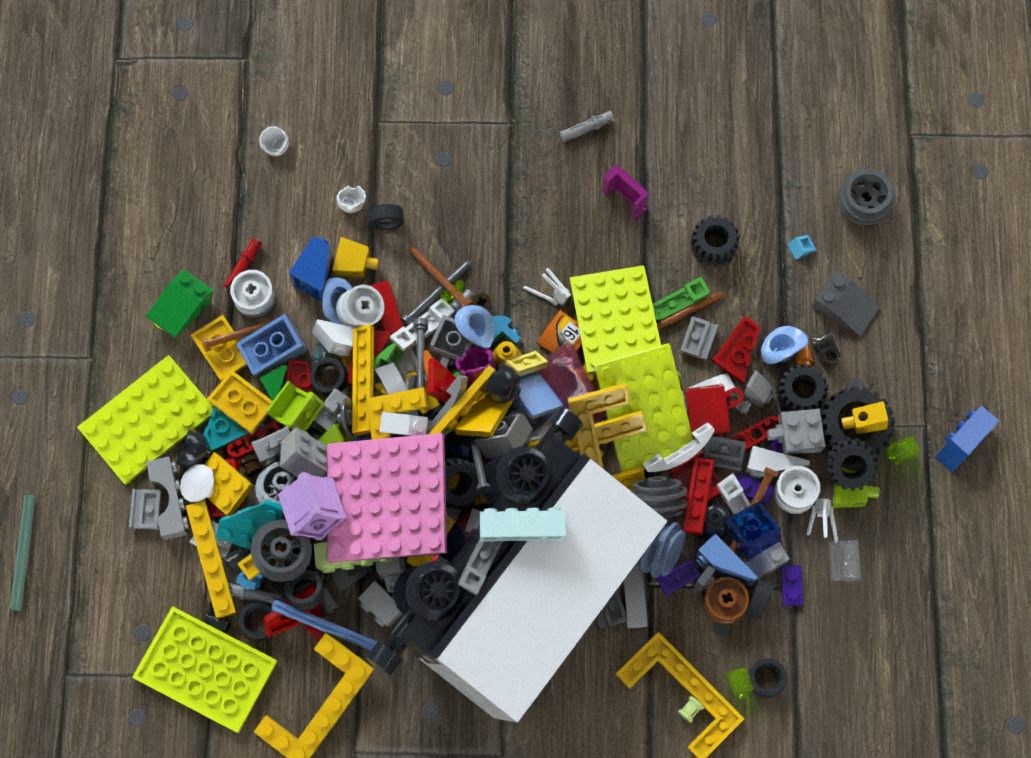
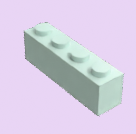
M489 508L484 509V512H480V541L565 540L566 537L565 511H560V508H548V511H539V508H528L526 511L508 508L501 512H497V509Z

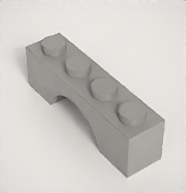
M170 457L146 462L151 483L165 488L169 494L167 509L157 517L161 537L164 540L188 535L186 529L189 528V522L187 517L183 515V510H186L183 498L180 499V481L176 480L175 473H178L176 462H173Z

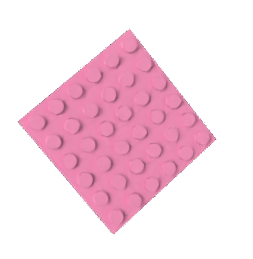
M443 433L327 444V477L334 480L347 518L328 533L329 563L447 554L445 440Z

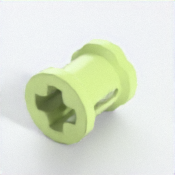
M690 696L687 704L682 709H679L678 713L691 723L693 717L699 710H703L704 706L694 697Z

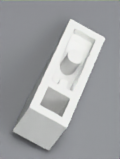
M753 446L745 473H749L754 478H761L765 476L766 472H764V469L767 467L778 472L777 475H780L786 469L793 466L807 468L810 461Z

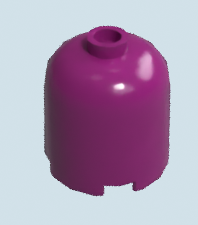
M475 346L466 349L465 354L461 358L457 357L455 364L460 376L465 375L468 377V389L489 365L498 372L490 349L486 350Z

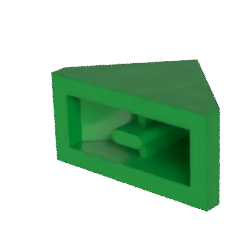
M282 365L260 378L272 401L285 385L288 371L286 365Z

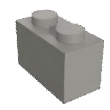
M376 581L358 598L362 602L360 606L367 613L371 611L376 616L374 620L382 627L384 625L390 627L402 614L397 609L393 596Z

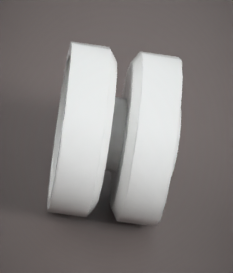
M246 270L234 278L230 293L237 310L247 317H260L272 309L275 303V293L270 279L264 273L258 270Z
M359 285L340 296L336 304V313L342 325L356 328L368 324L374 325L384 314L385 305L382 296L375 288L368 285Z
M793 466L786 469L779 476L774 487V498L777 505L791 514H800L808 511L820 493V482L816 474L803 466Z

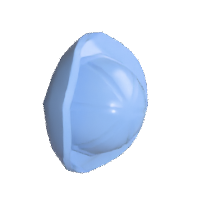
M336 277L328 279L324 286L323 312L332 323L342 324L337 317L336 304L340 296L352 289V287L345 279Z
M476 305L461 308L455 315V324L461 335L475 345L489 349L494 339L492 315L488 310Z
M783 326L775 329L763 342L761 347L762 360L767 364L790 360L796 352L808 344L807 336L800 329L792 326Z

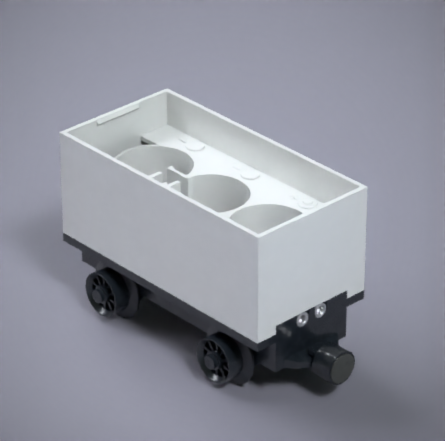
M559 407L548 421L550 428L535 448L520 446L511 449L503 456L493 458L484 466L486 482L490 484L491 492L482 496L491 508L497 509V512L505 511L508 508H516L518 511H526L528 508H539V511H548V508L554 507L560 508V511H565V540L504 541L477 595L461 587L458 583L480 539V524L476 529L473 528L465 538L467 541L450 562L437 554L430 562L407 568L399 575L393 592L396 607L404 617L384 643L378 641L366 656L367 660L388 676L393 674L403 661L400 655L408 647L413 651L412 654L490 716L518 723L666 524L667 520L587 455H578L564 444L566 439L572 441L583 426L579 417L564 407Z

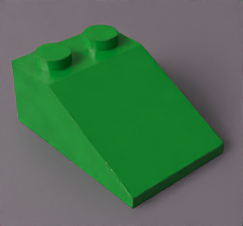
M183 269L171 280L146 314V318L176 338L212 303L213 289Z

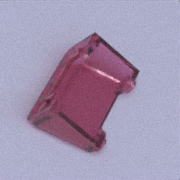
M570 342L546 357L545 359L548 361L547 367L537 371L556 394L563 407L570 410L569 398L595 391L581 364L576 348ZM606 411L592 414L594 422L606 416Z

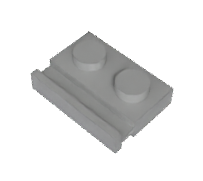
M692 316L680 353L706 361L718 325Z
M132 489L130 529L159 530L157 517L160 516L161 490Z

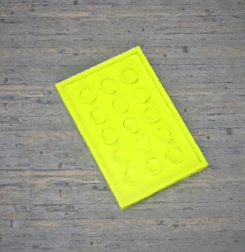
M644 266L570 277L588 376L596 375L594 364L661 346Z
M669 343L594 364L600 390L623 383L627 385L630 404L605 410L607 419L610 420L642 411L647 431L613 441L621 472L638 467L646 470L642 464L657 454L665 459L693 441Z
M168 355L77 428L126 486L147 469L146 462L160 459L185 439L189 429L196 430L210 419L214 407Z
M172 606L132 678L239 734L278 661Z

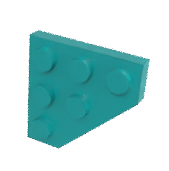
M214 406L210 421L203 434L207 438L211 451L215 452L229 445L230 442L249 434V432ZM262 423L258 429L264 427V424Z
M267 499L256 506H250L231 516L222 517L219 521L215 537L251 550L252 540L261 527L268 522L283 519L282 505Z

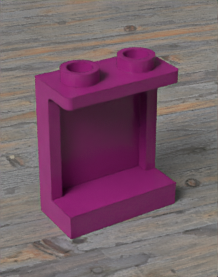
M616 164L604 175L602 191L608 195L615 188L633 204L631 217L633 219L637 216L641 217L647 211L649 193Z

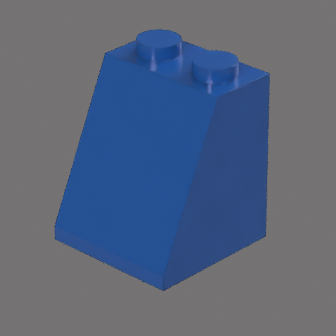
M313 236L289 271L293 286L322 303L324 286L327 280L330 279L333 262L331 248L326 239Z

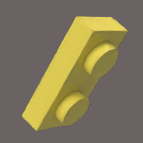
M537 351L506 361V365L513 368L519 374V377L546 368L548 363Z

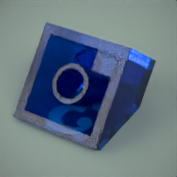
M759 501L725 519L736 545L747 560L781 542L780 527Z

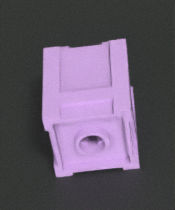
M302 472L298 475V479L290 486L287 485L278 494L290 534L293 536L301 535L322 540L334 527L347 519L333 478H322Z

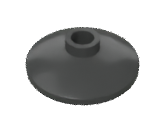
M344 398L341 412L337 414V420L339 424L343 425L347 435L353 437L352 401L350 398Z

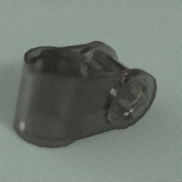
M826 331L824 335L816 338L814 336L811 337V346L823 368L827 370L836 368L840 360V352L830 331ZM832 356L835 361H829L826 357Z

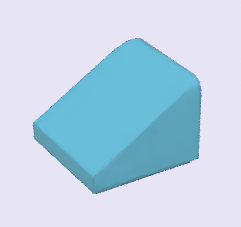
M808 235L795 237L788 243V247L796 260L817 251Z

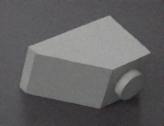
M755 370L743 393L744 399L763 408L765 403H770L774 395L771 393L773 386Z
M780 542L762 551L745 563V565L758 577L757 581L785 565L790 558Z

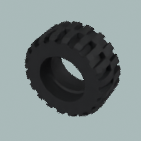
M854 386L850 390L844 388L839 393H834L820 412L825 448L828 447L829 451H832L834 444L837 446L839 444L838 441L843 440L844 442L847 441L846 438H849L841 431L838 423L839 416L843 412L884 401L888 417V428L873 431L871 437L864 440L868 445L872 446L876 456L880 455L891 441L895 430L893 428L895 418L891 417L893 411L891 407H886L888 402L884 398L882 400L878 398L879 393L874 391L872 394L868 392L869 388L865 387L862 390H858V386ZM857 455L845 458L849 464H854L856 461L859 464L865 463L864 459Z

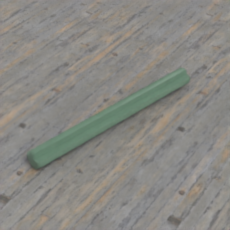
M25 495L23 501L10 609L12 611L22 610L36 500L33 495Z

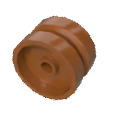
M721 577L713 581L707 588L703 598V609L706 615L713 622L721 625L732 624L738 621L747 610L749 604V595L744 584L731 577ZM724 599L728 600L727 604L723 602Z

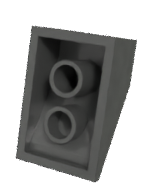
M836 270L812 305L814 309L858 337L862 335L880 308L852 280Z

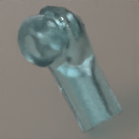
M321 343L315 346L312 356L313 364H316L328 352Z

